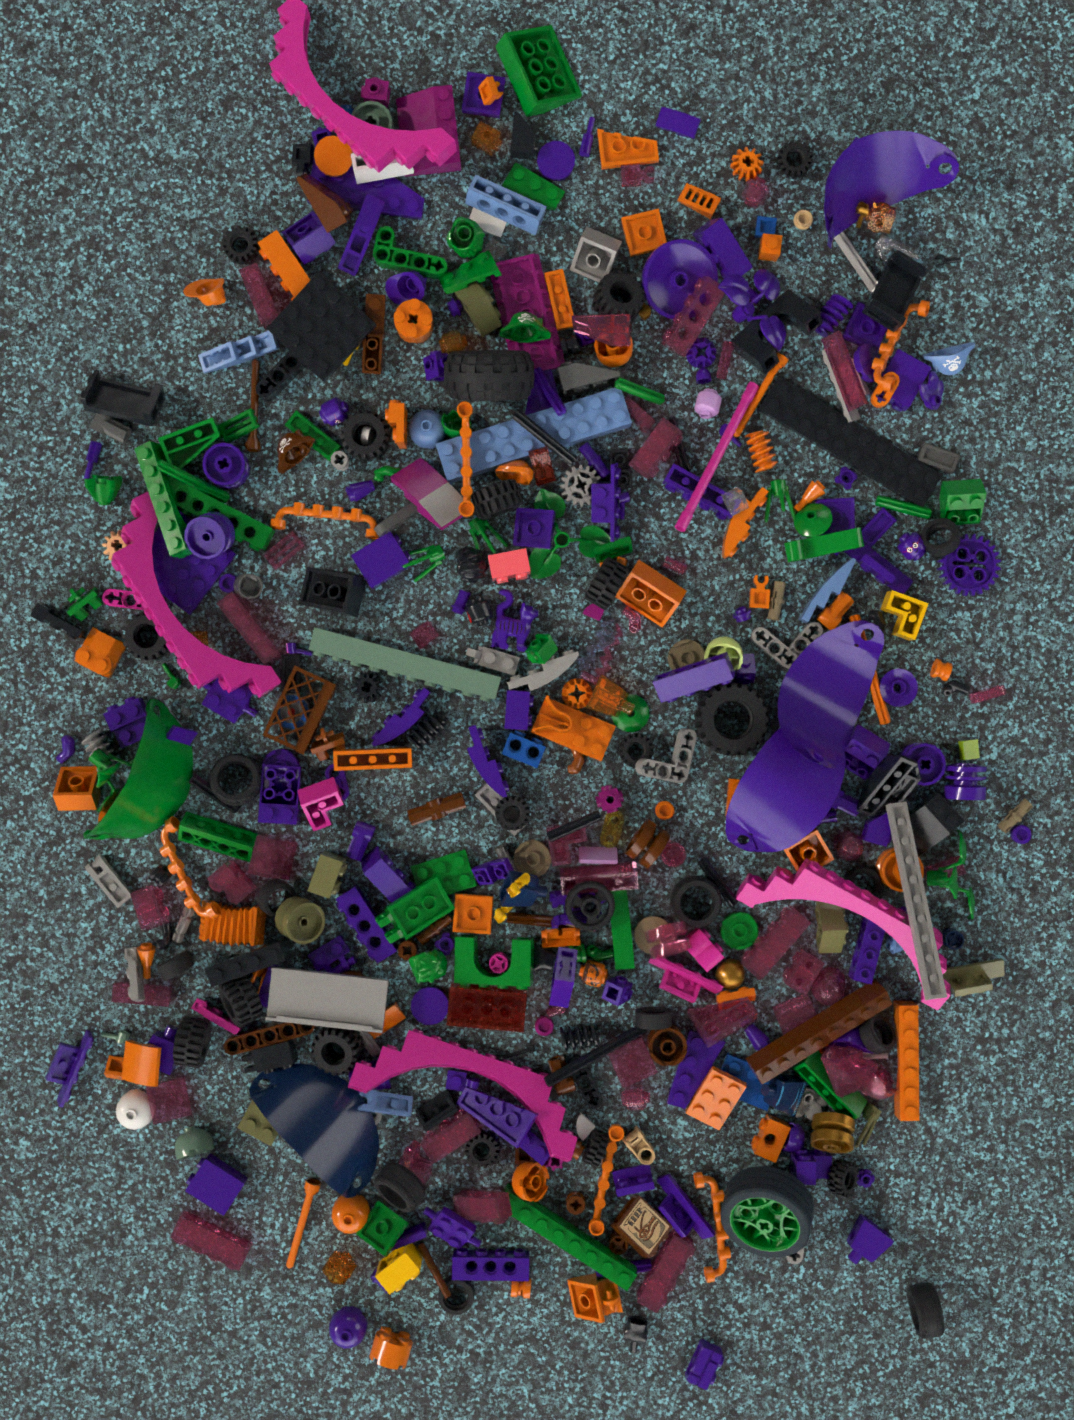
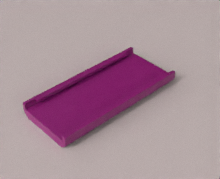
M533 253L496 262L502 275L498 277L491 275L490 278L498 310L501 314L502 327L504 328L510 323L514 314L529 312L537 318L543 319V326L551 332L550 339L531 343H519L506 339L508 350L529 352L531 361L534 362V369L537 367H541L543 371L558 369L565 361L539 254Z

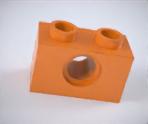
M766 1114L765 1118H762L759 1123L760 1130L758 1135L753 1137L751 1146L754 1154L776 1163L791 1127L788 1122ZM768 1134L774 1135L773 1139L769 1141L765 1140V1137Z

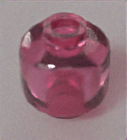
M755 177V180H747L741 194L745 205L758 208V206L765 204L770 191L769 187L765 184L766 180L760 177Z
M643 1085L626 1086L625 1090L621 1093L623 1107L626 1106L628 1111L646 1109L647 1103H650V1092L646 1091Z

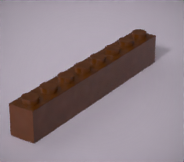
M874 979L872 985L866 984L745 1059L754 1075L763 1085L891 1006L892 1002L888 992Z

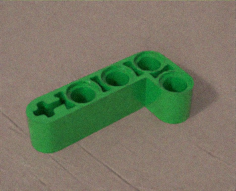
M383 226L378 229L373 256L379 267L399 272L417 271L423 277L437 280L448 273V266L444 258L395 248L396 238L393 229L389 226ZM386 234L391 235L388 241L382 240V237ZM381 253L387 254V258L384 260L378 259V256ZM404 257L406 261L403 264H399L397 259ZM423 261L425 265L422 268H418L415 266L416 263ZM439 266H442L439 271H436Z
M861 527L787 542L784 543L787 562H795L864 547Z

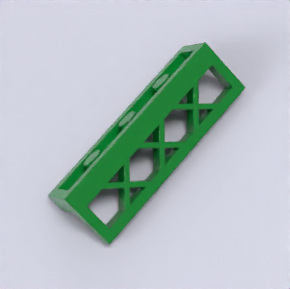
M186 811L179 824L178 840L251 863L254 848L260 834ZM184 832L190 833L193 837L184 835ZM203 838H207L211 842H206ZM221 844H226L229 848H225ZM240 849L248 851V854L242 853Z

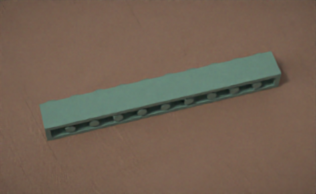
M315 627L309 650L314 651L313 655L324 658L325 654L332 656L331 660L343 663V659L351 661L350 665L361 667L362 664L368 665V670L379 673L380 669L388 671L387 675L398 677L399 674L405 675V680L417 682V679L424 680V685L431 687L439 684L443 686V690L454 692V689L461 690V695L472 697L473 694L480 695V700L491 702V699L496 700L502 678Z

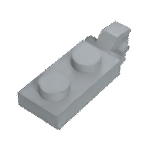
M478 646L477 650L467 648L466 651L467 656L475 658L474 663L515 676L520 657L484 646Z
M137 947L125 949L124 958L128 961V967L126 968V975L130 981L128 995L131 1000L142 1002L145 1000L142 965Z

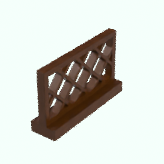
M294 665L263 732V736L305 755L338 685ZM296 672L303 673L307 682L296 685L294 680ZM318 680L324 683L321 691L313 692L311 682ZM308 684L311 695L301 698L297 687ZM295 689L298 699L288 703L286 694L289 690ZM313 697L315 705L312 709L306 711L302 700ZM300 701L303 712L293 715L290 704ZM287 706L290 717L280 720L278 711L280 708ZM304 714L307 722L305 726L298 728L294 717ZM292 719L295 730L285 733L281 722ZM279 723L282 734L278 736L269 734L271 726ZM297 733L299 739L296 746L288 742L287 734Z

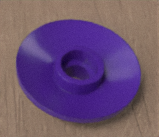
M898 668L888 671L882 677L879 689L886 703L895 707H902L910 704L915 699L918 684L911 672ZM895 684H897V685L899 686V690H898V691H895V690H894V685H895Z

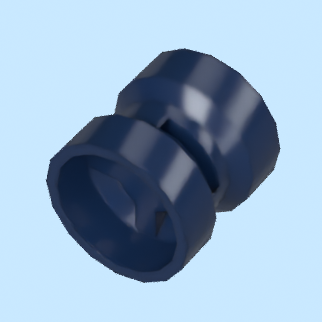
M946 928L941 932L943 934V944L948 948L957 950L963 946L964 937L959 931L953 928Z

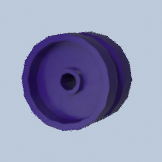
M215 444L207 450L203 457L202 466L205 475L210 481L221 488H238L249 477L250 464L248 458L240 449L232 444Z
M211 511L194 518L187 524L184 540L187 548L194 555L203 559H211L224 553L232 546L235 540V530L227 516Z
M920 742L911 743L904 747L899 754L917 761L921 777L918 785H932L939 781L945 773V756L934 745Z

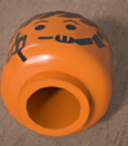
M588 960L585 965H581L579 976L582 977L584 984L600 987L606 983L608 969H606L603 963Z

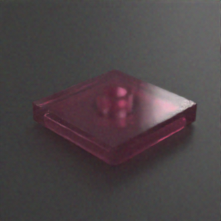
M642 1036L608 1055L623 1088L658 1073Z
M184 1076L159 1082L158 1087L146 1086L153 1125L192 1115Z

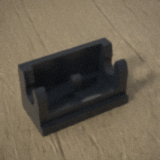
M446 1089L415 1110L417 1113L416 1117L425 1132L456 1113L459 1106L449 1090Z

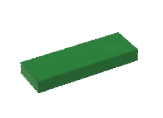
M297 410L285 424L293 433L296 430H301L304 436L314 437L315 441L312 448L329 462H331L332 454L340 451L342 448L341 445Z

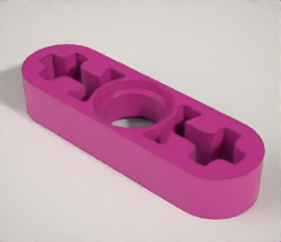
M107 589L103 593V602L108 606L145 610L142 604L139 607L140 604L137 602L132 606L127 604V597L133 595V591ZM112 592H114V596L122 597L121 601L113 600L111 603L108 596H111Z

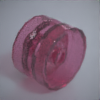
M685 921L661 925L645 932L647 943L654 944L660 942V944L649 949L652 960L693 949L690 938L677 939V937L688 932Z

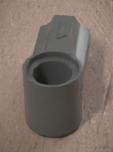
M97 413L89 427L102 435H108L124 444L129 440L132 431L131 428L115 421L114 418Z

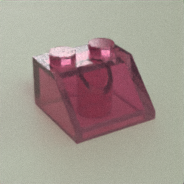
M262 833L257 835L247 873L265 878L289 880L298 842Z

